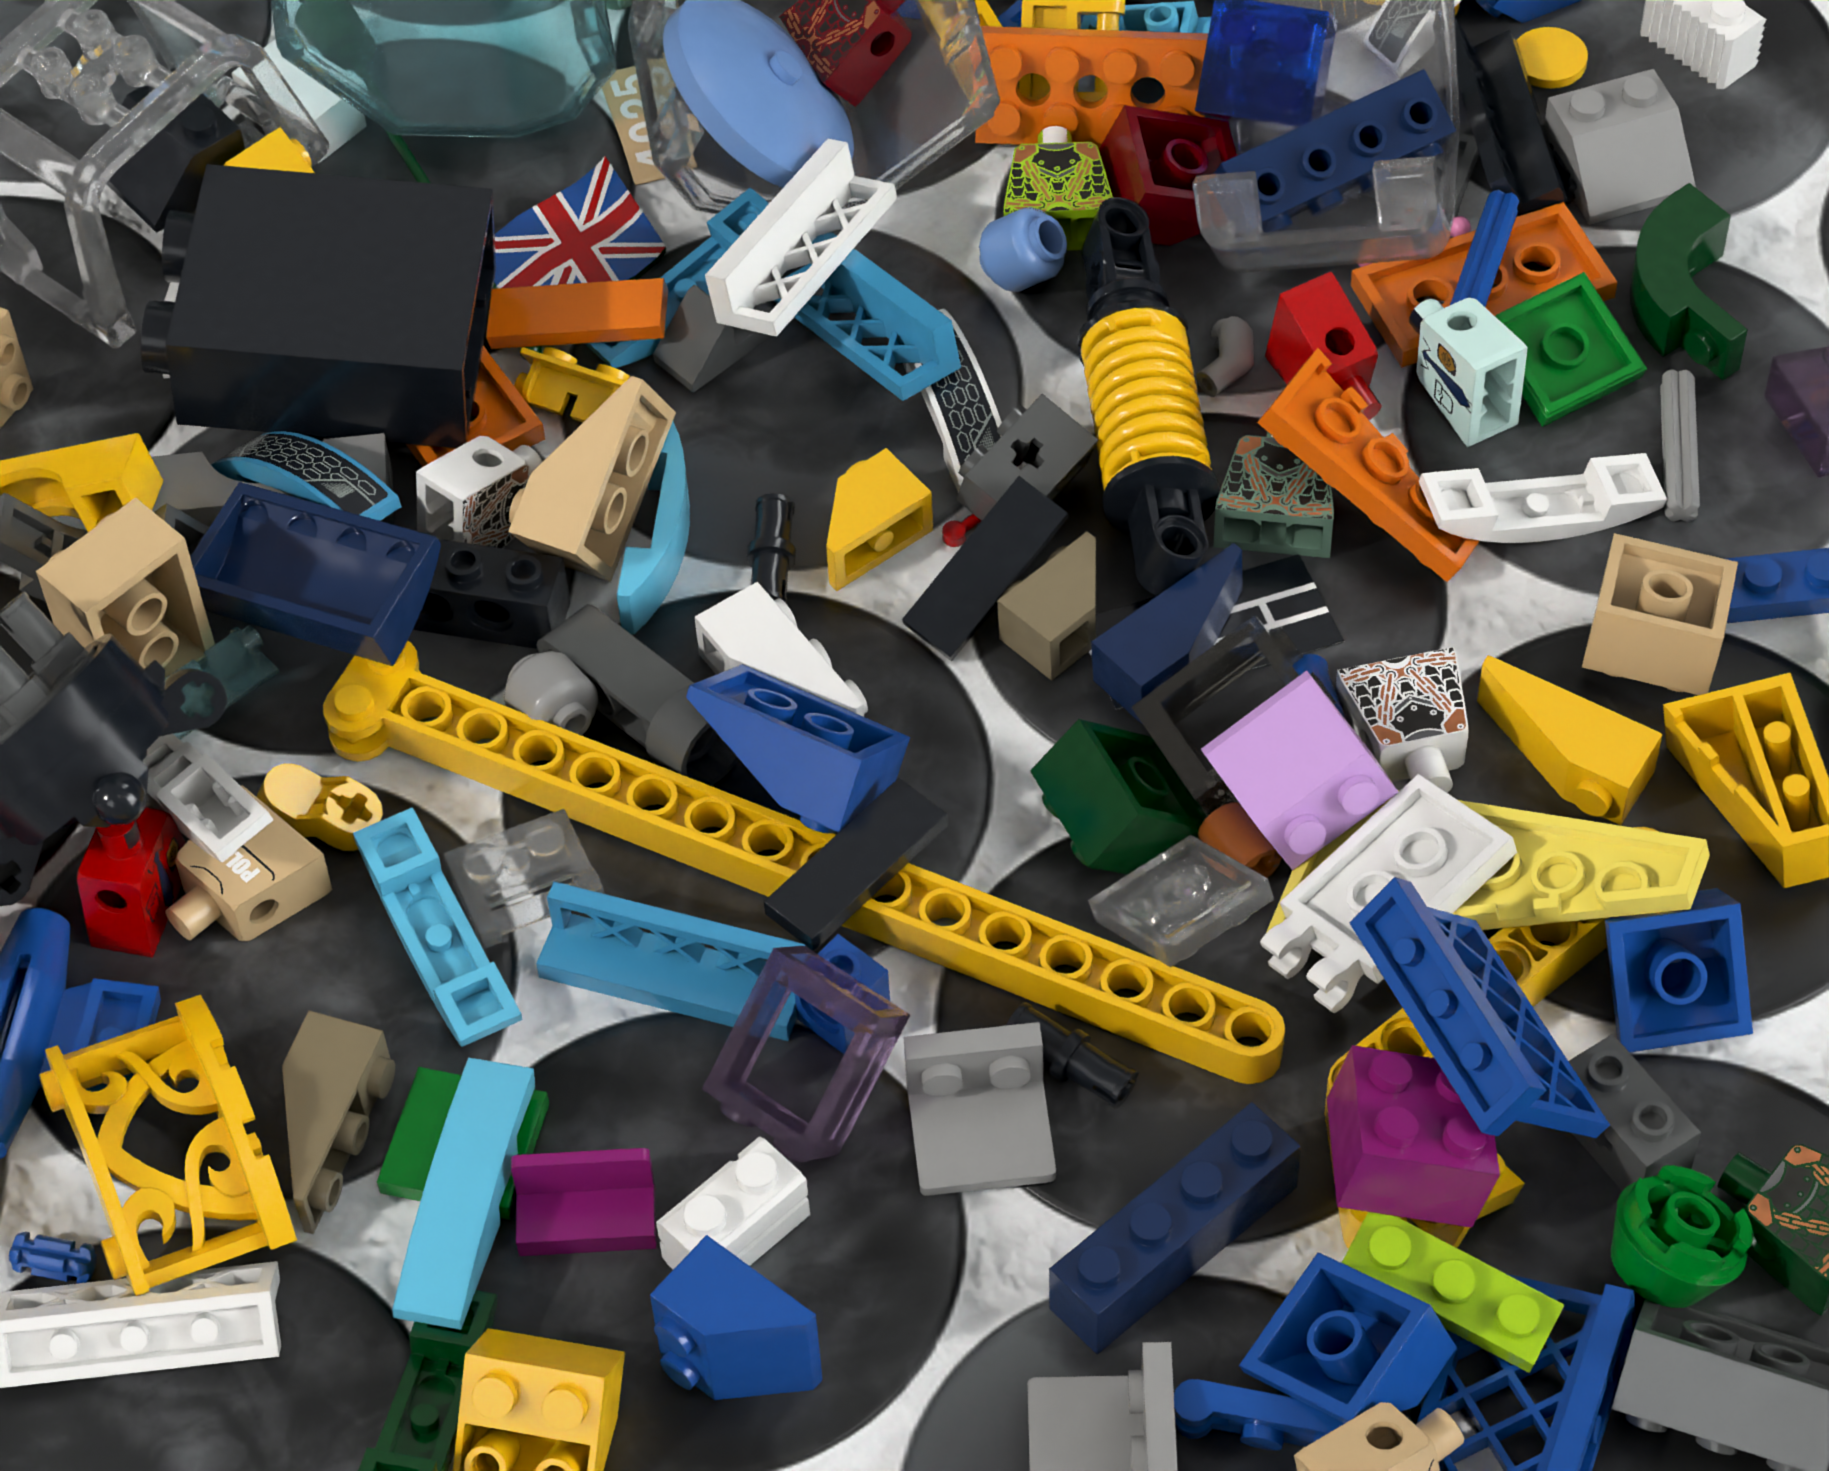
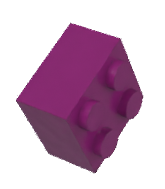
M1352 1045L1327 1097L1337 1207L1472 1228L1500 1176L1495 1136L1484 1134L1480 1131L1435 1058Z

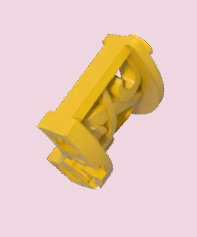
M201 994L175 1003L178 1016L64 1055L58 1045L45 1049L51 1070L39 1074L52 1113L64 1109L97 1191L112 1237L101 1240L102 1249L114 1280L126 1276L135 1296L149 1292L151 1287L259 1248L269 1246L270 1250L297 1241L270 1156L263 1155L262 1146L255 1132L246 1134L243 1124L255 1120V1115L236 1067H230L223 1047L222 1034ZM133 1073L134 1076L127 1082L124 1076ZM170 1076V1082L176 1089L179 1082L186 1078H195L199 1081V1084L194 1090L181 1093L170 1088L163 1080ZM101 1083L107 1084L100 1091L91 1092L86 1090ZM150 1093L159 1103L176 1112L190 1115L217 1113L219 1119L214 1120L200 1130L188 1148L185 1159L186 1181L162 1173L122 1149L127 1128L137 1109ZM87 1113L106 1114L97 1138ZM214 1152L226 1155L230 1160L229 1167L219 1172L214 1171L208 1166L211 1186L201 1185L200 1168L205 1156ZM110 1174L136 1191L128 1198L123 1208L121 1207ZM175 1209L189 1213L192 1224L193 1245L148 1261L138 1241L140 1224L147 1219H154L160 1222L163 1226L162 1239L163 1244L170 1240L175 1231ZM204 1217L219 1220H255V1223L205 1241Z

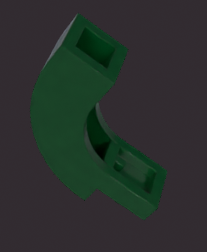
M1688 183L1664 199L1651 212L1641 229L1631 277L1630 305L1641 333L1662 357L1681 346L1696 363L1704 365L1723 381L1740 369L1748 329L1700 291L1693 282L1692 277L1723 256L1731 215L1691 183Z

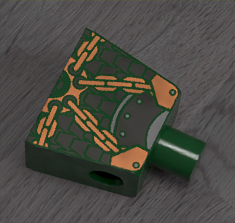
M1796 1144L1791 1146L1771 1172L1738 1152L1725 1168L1717 1187L1746 1205L1744 1210L1750 1219L1753 1230L1752 1244L1747 1251V1255L1807 1307L1822 1316L1829 1306V1155L1806 1145Z

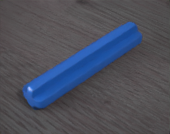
M1498 189L1488 195L1450 305L1465 298H1474L1486 307L1518 213L1519 199L1514 193L1505 194Z

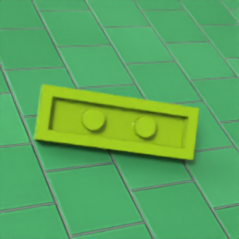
M1368 1212L1341 1262L1430 1304L1445 1329L1528 1373L1532 1370L1564 1307V1304L1393 1215Z

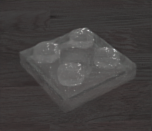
M1189 835L1088 901L1094 920L1167 966L1172 967L1179 961L1192 957L1199 948L1225 931L1244 923L1253 913L1272 902L1274 897L1268 878L1196 837Z

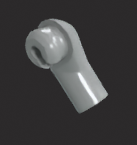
M1238 316L1218 320L1211 330V337H1218L1215 347L1219 349V357L1196 375L1200 388L1211 397L1220 394L1249 372L1254 365L1253 330L1246 321Z

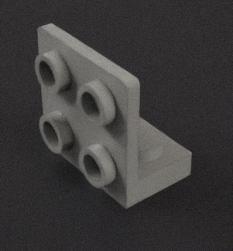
M1039 1022L903 1037L906 1083L919 1187L922 1195L930 1196L1048 1183L1056 1179V1164L1043 1084V1043Z
M1142 1342L1141 1370H1128V1376L1033 1377L1028 1380L1030 1471H1178L1171 1342Z

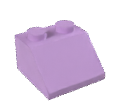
M1307 670L1201 748L1206 758L1258 829L1292 870L1399 793L1371 751Z

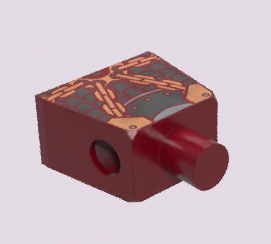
M799 0L779 16L823 84L854 107L865 98L910 43L912 38L911 30L897 12V9L906 0Z

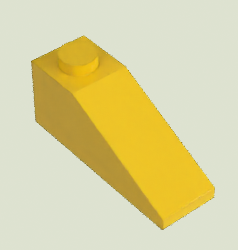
M1490 655L1482 663L1477 702L1562 799L1575 804L1586 814L1603 817L1621 826L1655 772L1663 734Z

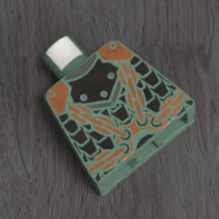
M1268 431L1266 437L1246 435L1240 438L1216 501L1213 547L1227 548L1235 543L1242 550L1330 558L1334 519L1331 486L1324 482L1319 474L1288 448L1280 445Z

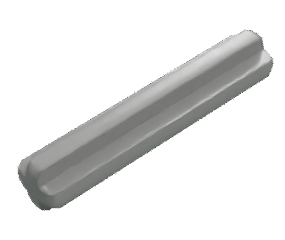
M1670 369L1662 375V384L1660 385L1664 493L1667 497L1664 512L1666 517L1672 522L1679 520L1691 522L1698 516V508L1700 506L1695 377L1688 370L1678 372Z

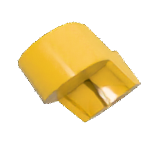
M283 763L273 767L266 774L256 796L303 837H317L328 845L342 851L358 850L353 833L381 821L383 815L382 804L377 795L351 777H320L309 769L292 763Z

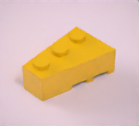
M1791 673L1663 704L1666 747L1781 886L1788 888L1829 878V777Z

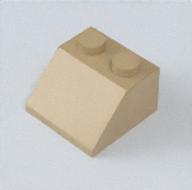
M1614 533L1582 668L1603 672L1613 677H1624L1662 686L1676 692H1687L1695 695L1708 693L1724 640L1738 562Z

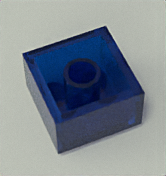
M1214 0L1195 111L1204 118L1291 131L1321 117L1338 20L1330 12L1254 0Z

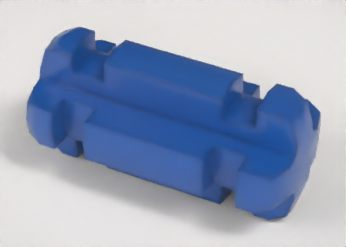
M25 1231L15 1236L9 1253V1261L12 1264V1269L16 1272L23 1273L28 1267L31 1268V1275L65 1282L70 1281L72 1276L77 1277L76 1284L87 1283L91 1280L97 1264V1254H95L94 1247L88 1243H83L79 1249L75 1248L76 1241L41 1234L32 1240L30 1239V1232Z

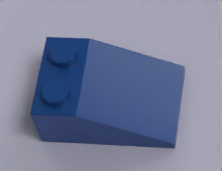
M744 664L689 685L686 695L691 704L782 808L800 815V822L803 825L822 833L840 832L896 781L910 737Z

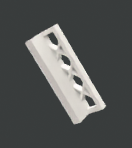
M827 139L705 274L716 322L777 337L897 199L895 185L855 176L848 142ZM851 197L868 200L864 204L842 210V207ZM841 229L837 237L812 244V241L817 236ZM811 264L806 272L781 278L787 270ZM781 299L770 313L753 309L756 305Z
M278 1262L203 1269L151 1287L149 1292L139 1296H135L127 1278L0 1292V1388L279 1357L281 1339L275 1304L280 1283Z

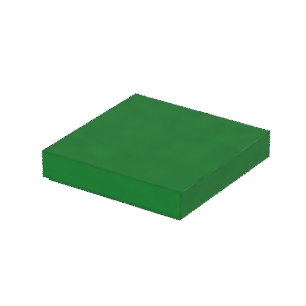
M1585 272L1495 315L1498 320L1528 347L1522 396L1542 427L1642 378L1647 370L1645 364Z
M418 1067L377 1179L381 1194L421 1201L445 1120L462 1075ZM535 1089L533 1091L517 1134L518 1155L533 1154L549 1107L548 1094L545 1091ZM512 1172L499 1204L500 1218L509 1220L511 1219L517 1197Z

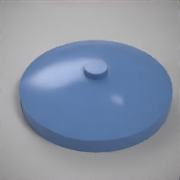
M686 0L668 18L664 27L663 47L671 76L681 96L697 120L713 139L739 163L764 180L784 188L827 139L848 142L852 161L854 153L853 134L842 102L837 93L823 84L793 37L775 21L741 0Z

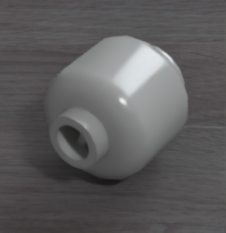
M555 651L530 654L518 661L508 675L503 697L505 706L525 713L533 720H543L579 735H582L590 726L599 700L597 689L587 676L565 654Z

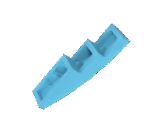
M468 1057L427 1176L392 1308L393 1318L462 1329L500 1226L499 1204L511 1175V1158L514 1155H518L517 1134L535 1089L534 1068Z

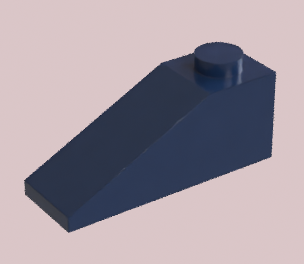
M1235 543L1231 544L1091 641L1093 681L1142 725L1160 712H1167L1177 707L1186 694L1191 691L1243 590L1242 549Z

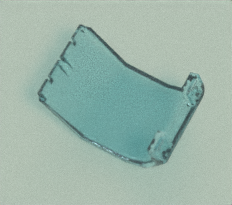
M271 0L276 45L282 57L392 135L521 137L576 119L617 70V61L605 0Z

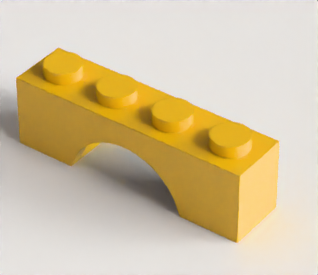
M139 433L0 460V496L3 493H7L49 517L71 516L82 520L88 532L95 528L104 517L115 513L135 497L152 510L164 481Z

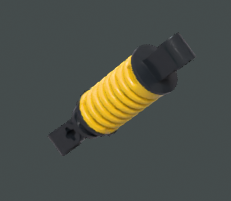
M1113 197L1104 200L1100 204L1081 249L1087 277L1086 293L1088 303L1086 315L1088 322L1081 327L1077 343L1081 348L1079 358L1085 367L1084 374L1088 386L1087 392L1093 428L1098 439L1096 446L1104 488L1102 498L1104 513L1114 528L1131 536L1136 577L1147 591L1158 596L1198 568L1208 548V537L1205 532L1204 521L1215 511L1220 489L1217 477L1210 468L1211 460L1207 448L1208 444L1197 394L1194 369L1190 359V340L1186 333L1188 330L1187 320L1178 309L1170 308L1168 295L1160 286L1159 264L1154 256L1147 213L1140 205L1129 199Z

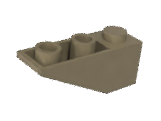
M310 1010L282 1064L293 1199L304 1232L314 1234L324 1211L331 1212L339 1200L343 1186L342 1172L350 1155H358L364 1147L369 1132V1114L377 1098L384 1099L389 1093L396 1067L395 1061L390 1058L383 1030Z

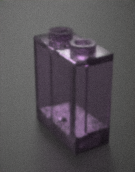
M806 946L773 948L702 1090L722 1102L720 1110L724 1115L739 1124L759 1127L774 1138L772 1144L775 1149L793 1160L809 1162V1160L839 1155L910 1014ZM791 991L855 1033L809 1123L746 1082Z

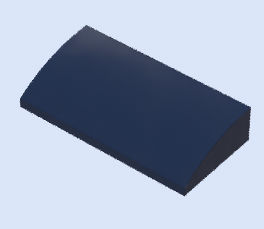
M239 482L190 558L205 611L394 666L425 603L437 566L441 543L433 535Z

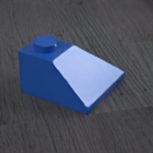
M1713 888L1697 891L1692 907L1689 910L1610 917L1605 920L1617 1039L1628 1052L1753 1034L1741 904L1720 889Z

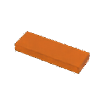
M664 278L491 289L486 338L491 349L663 339L665 334L668 288Z

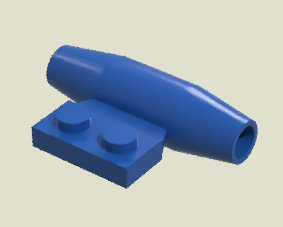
M31 908L22 911L0 951V1159L6 1156L40 1086L42 1087L39 1074L51 1070L45 1049L58 1045L64 1055L155 1024L161 1003L159 986L93 978L91 983L66 989L71 926L62 915L48 909ZM130 1073L124 1076L127 1082L134 1076V1074ZM101 1083L86 1090L91 1092L100 1091L107 1084Z

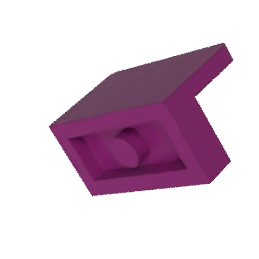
M631 1148L512 1156L511 1172L517 1195L516 1246L519 1256L657 1249L656 1186L649 1149Z

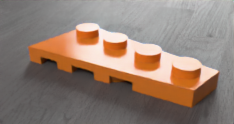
M1317 348L1257 423L1268 431L1280 445L1288 448L1319 474L1324 482L1338 490L1363 511L1375 525L1383 528L1413 553L1419 562L1432 569L1443 580L1448 582L1462 568L1479 543V540L1456 536L1438 528L1419 484L1420 478L1410 468L1409 459L1406 455L1409 451L1393 433L1386 437L1380 434L1362 413L1369 405L1352 386L1345 391L1339 387L1326 372L1332 363Z

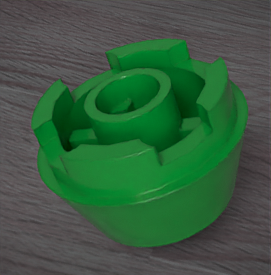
M1665 1165L1662 1166L1657 1176L1643 1179L1640 1177L1621 1192L1616 1207L1611 1259L1622 1280L1643 1298L1671 1308L1689 1307L1732 1282L1743 1272L1747 1261V1251L1753 1239L1750 1219L1743 1208L1734 1215L1726 1203L1710 1192L1716 1184L1710 1177L1689 1168Z

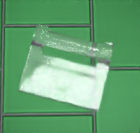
M565 809L443 853L446 868L483 949L503 942L502 935L550 918L547 901L550 890L492 911L491 908L552 886L554 881L560 883L570 878L573 881L567 883V885L605 894L600 878L594 867L591 866Z

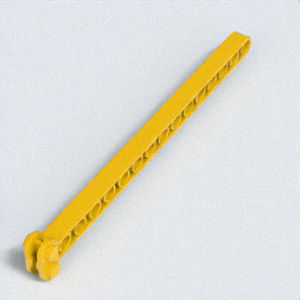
M408 640L394 666L355 655L328 693L323 704L325 723L328 726L330 744L336 754L346 760L356 762L371 760L381 755L388 747H391L767 897L774 893L836 836L833 833H822L812 830L803 825L800 820L543 720H533L525 713L422 674L419 670L417 650ZM428 717H437V719L428 722L420 721ZM481 739H494L488 743H475ZM536 761H551L545 765L540 766L530 765ZM597 782L607 783L599 788L586 787ZM658 804L664 806L653 811L643 810V808L649 805ZM707 827L722 828V830L716 833L700 832V830ZM768 849L780 851V853L773 856L757 854ZM910 863L903 867L841 925L1235 1082L1244 1084L1262 1083L1273 1077L1280 1068L1285 1025L1283 1017L1277 1009L1265 1001ZM882 895H892L898 898L893 902L887 903L874 900ZM941 918H950L958 921L950 926H940L933 923ZM1008 941L1018 946L1013 949L1002 950L992 945ZM1059 965H1070L1079 970L1074 973L1063 974L1056 972L1053 968ZM1127 988L1135 990L1140 994L1135 997L1124 998L1117 996L1113 992L1118 989ZM1189 1012L1200 1016L1202 1019L1195 1022H1185L1174 1016L1179 1013ZM1250 1036L1258 1038L1264 1043L1260 1046L1249 1047L1240 1044L1236 1040L1241 1037Z

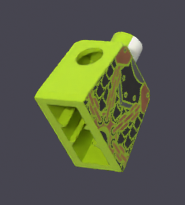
M1050 126L1038 134V143L1020 144L1014 149L1004 201V216L1025 207L1040 209L1056 219L1062 226L1066 235V250H1081L1100 204L1108 198H1113L1098 146L1092 142H1072L1071 133L1066 128Z

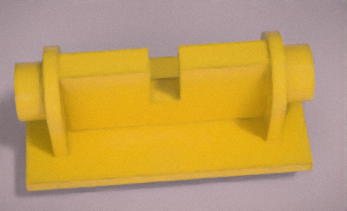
M522 347L520 353L529 362L531 368L528 374L521 372L518 375L514 387L529 406L563 416L570 396L576 397L577 399L570 416L573 420L584 422L630 376L619 369L604 364H598L596 370L577 365L578 360L575 357L556 348L545 347L543 353H539Z

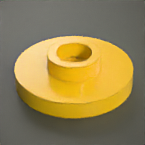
M1540 27L1525 32L1516 40L1530 83L1533 86L1548 89L1565 87L1579 80L1586 70L1588 60L1587 48L1584 42L1570 31L1556 27Z

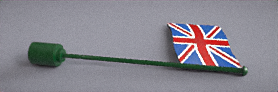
M303 1L293 14L292 26L305 48L312 51L322 63L339 74L345 73L356 81L363 93V98L416 181L431 183L360 72L369 59L370 45L342 1ZM604 156L592 170L576 183L516 216L495 233L496 273L493 289L638 280L664 256L666 245L606 156ZM542 346L524 347L542 353Z

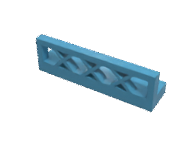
M830 232L817 236L812 241V244L837 237V235ZM853 249L821 285V288L824 289L822 295L812 296L794 316V318L902 401L961 368L952 320L856 249ZM807 264L786 277L806 272L811 264ZM776 299L773 301L776 304H778L781 301V299ZM830 313H856L855 320L830 321L828 319ZM863 338H889L888 345H861ZM896 363L923 364L904 376L894 370Z
M553 882L547 896L552 928L536 963L539 978L785 1041L789 1040L797 1019L793 976L807 964L805 944ZM571 910L587 914L591 918L572 914ZM640 928L650 930L654 934L644 932ZM701 943L707 944V945H711V946H713L714 948H716L717 950L711 949V948H707V947H705L704 945H702ZM764 959L786 964L787 968L770 964Z

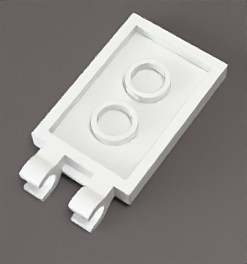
M1417 774L1399 793L1394 795L1280 901L1286 919L1271 928L1260 941L1261 946L1273 954L1272 958L1268 961L1269 966L1286 979H1290L1304 967L1311 949H1314L1325 958L1315 963L1306 977L1308 981L1319 988L1314 994L1315 1000L1331 1012H1338L1352 998L1357 983L1363 974L1377 984L1384 979L1349 922L1394 877L1411 881L1427 907L1453 914L1517 853L1513 837L1420 774Z

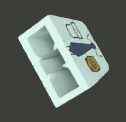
M1465 298L1445 308L1436 299H1428L1417 305L1409 317L1410 325L1420 335L1416 372L1420 382L1463 443L1470 447L1518 425L1528 349L1523 341L1477 299Z

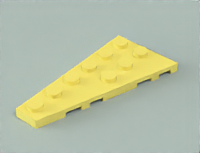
M1458 800L1511 835L1517 853L1453 914L1476 920L1482 930L1689 910L1692 907L1710 857L1706 839ZM1388 801L1292 870L1280 901ZM1280 901L1267 932L1286 919Z

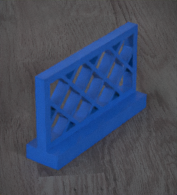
M1394 877L1349 922L1482 1133L1499 1137L1514 1121H1520L1597 1138L1610 1126L1476 920L1427 907L1411 881Z
M1507 1274L1564 1304L1562 1310L1586 1315L1582 1330L1557 1343H1554L1549 1336L1530 1373L1515 1365L1510 1366L1507 1361L1488 1352L1499 1372L1466 1388L1455 1372L1458 1360L1483 1348L1448 1330V1334L1457 1348L1427 1391L1417 1422L1436 1408H1441L1449 1415L1465 1408L1479 1430V1433L1465 1439L1460 1447L1439 1462L1440 1471L1443 1469L1445 1471H1458L1454 1465L1455 1463L1487 1447L1490 1448L1504 1471H1592L1637 1323L1634 1290L1606 1284L1603 1294L1598 1295ZM1574 1354L1569 1366L1564 1358ZM1554 1364L1565 1381L1561 1392L1534 1404L1520 1380ZM1451 1385L1455 1393L1446 1397L1449 1386ZM1509 1386L1524 1410L1490 1427L1475 1402ZM1554 1415L1551 1427H1549L1545 1419ZM1534 1425L1545 1442L1543 1452L1514 1466L1499 1441Z

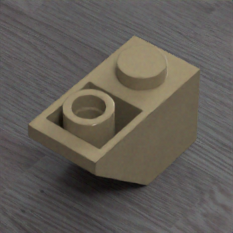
M1085 532L1070 545L1061 546L1056 549L1044 565L1026 579L1012 583L1001 598L997 600L999 639L1051 681L1091 650V641L1096 639V538L1089 532Z

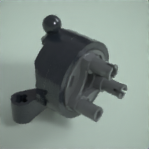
M25 591L0 610V625L34 660L30 664L33 671L27 674L0 645V864L5 865L11 860L16 864V867L9 871L15 877L13 883L5 889L0 885V906L13 905L23 899L30 889L44 840L59 828H67L77 821L85 827L108 828L110 825H128L137 820L143 813L147 801L148 767L143 762L147 756V749L160 736L206 728L213 725L224 714L227 705L226 689L221 681L211 673L192 668L183 669L165 680V669L157 660L151 662L144 669L111 633L98 638L84 648L70 632L63 635L32 602ZM188 683L196 688L204 684L207 688L201 697L206 707L200 713L190 708L183 713L180 708L187 700L181 690Z

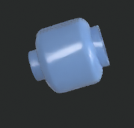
M1022 208L990 222L985 227L979 244L981 267L985 274L1002 289L1011 292L1022 291L1058 274L1063 267L1067 249L1066 235L1062 226L1052 216L1037 208Z

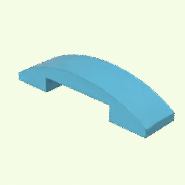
M674 422L671 424L648 484L649 490L661 491L651 547L625 548L617 591V602L621 627L630 634H635L645 625L666 598L678 575L687 547L690 527V502L684 453Z
M413 807L354 832L353 836L390 920L428 994L461 1047L466 1046L521 1021L522 1014L494 961L489 962L441 870L439 856Z

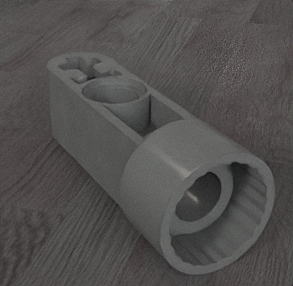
M585 605L537 641L539 653L547 651L563 653L587 676L597 689L599 700L596 710L647 750L648 755L662 767L712 786L722 780L739 761L736 754L686 698L689 685L694 684V682L595 606Z

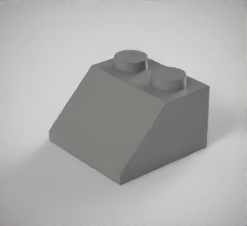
M1654 69L1548 97L1544 123L1545 131L1549 142L1554 146L1553 151L1558 153L1571 174L1570 179H1573L1576 183L1577 189L1574 192L1576 197L1574 201L1589 225L1658 206L1664 199L1688 183L1696 187L1679 108Z

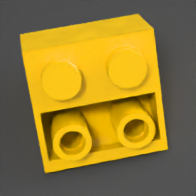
M488 1328L465 1353L453 1471H604L618 1419L625 1352Z

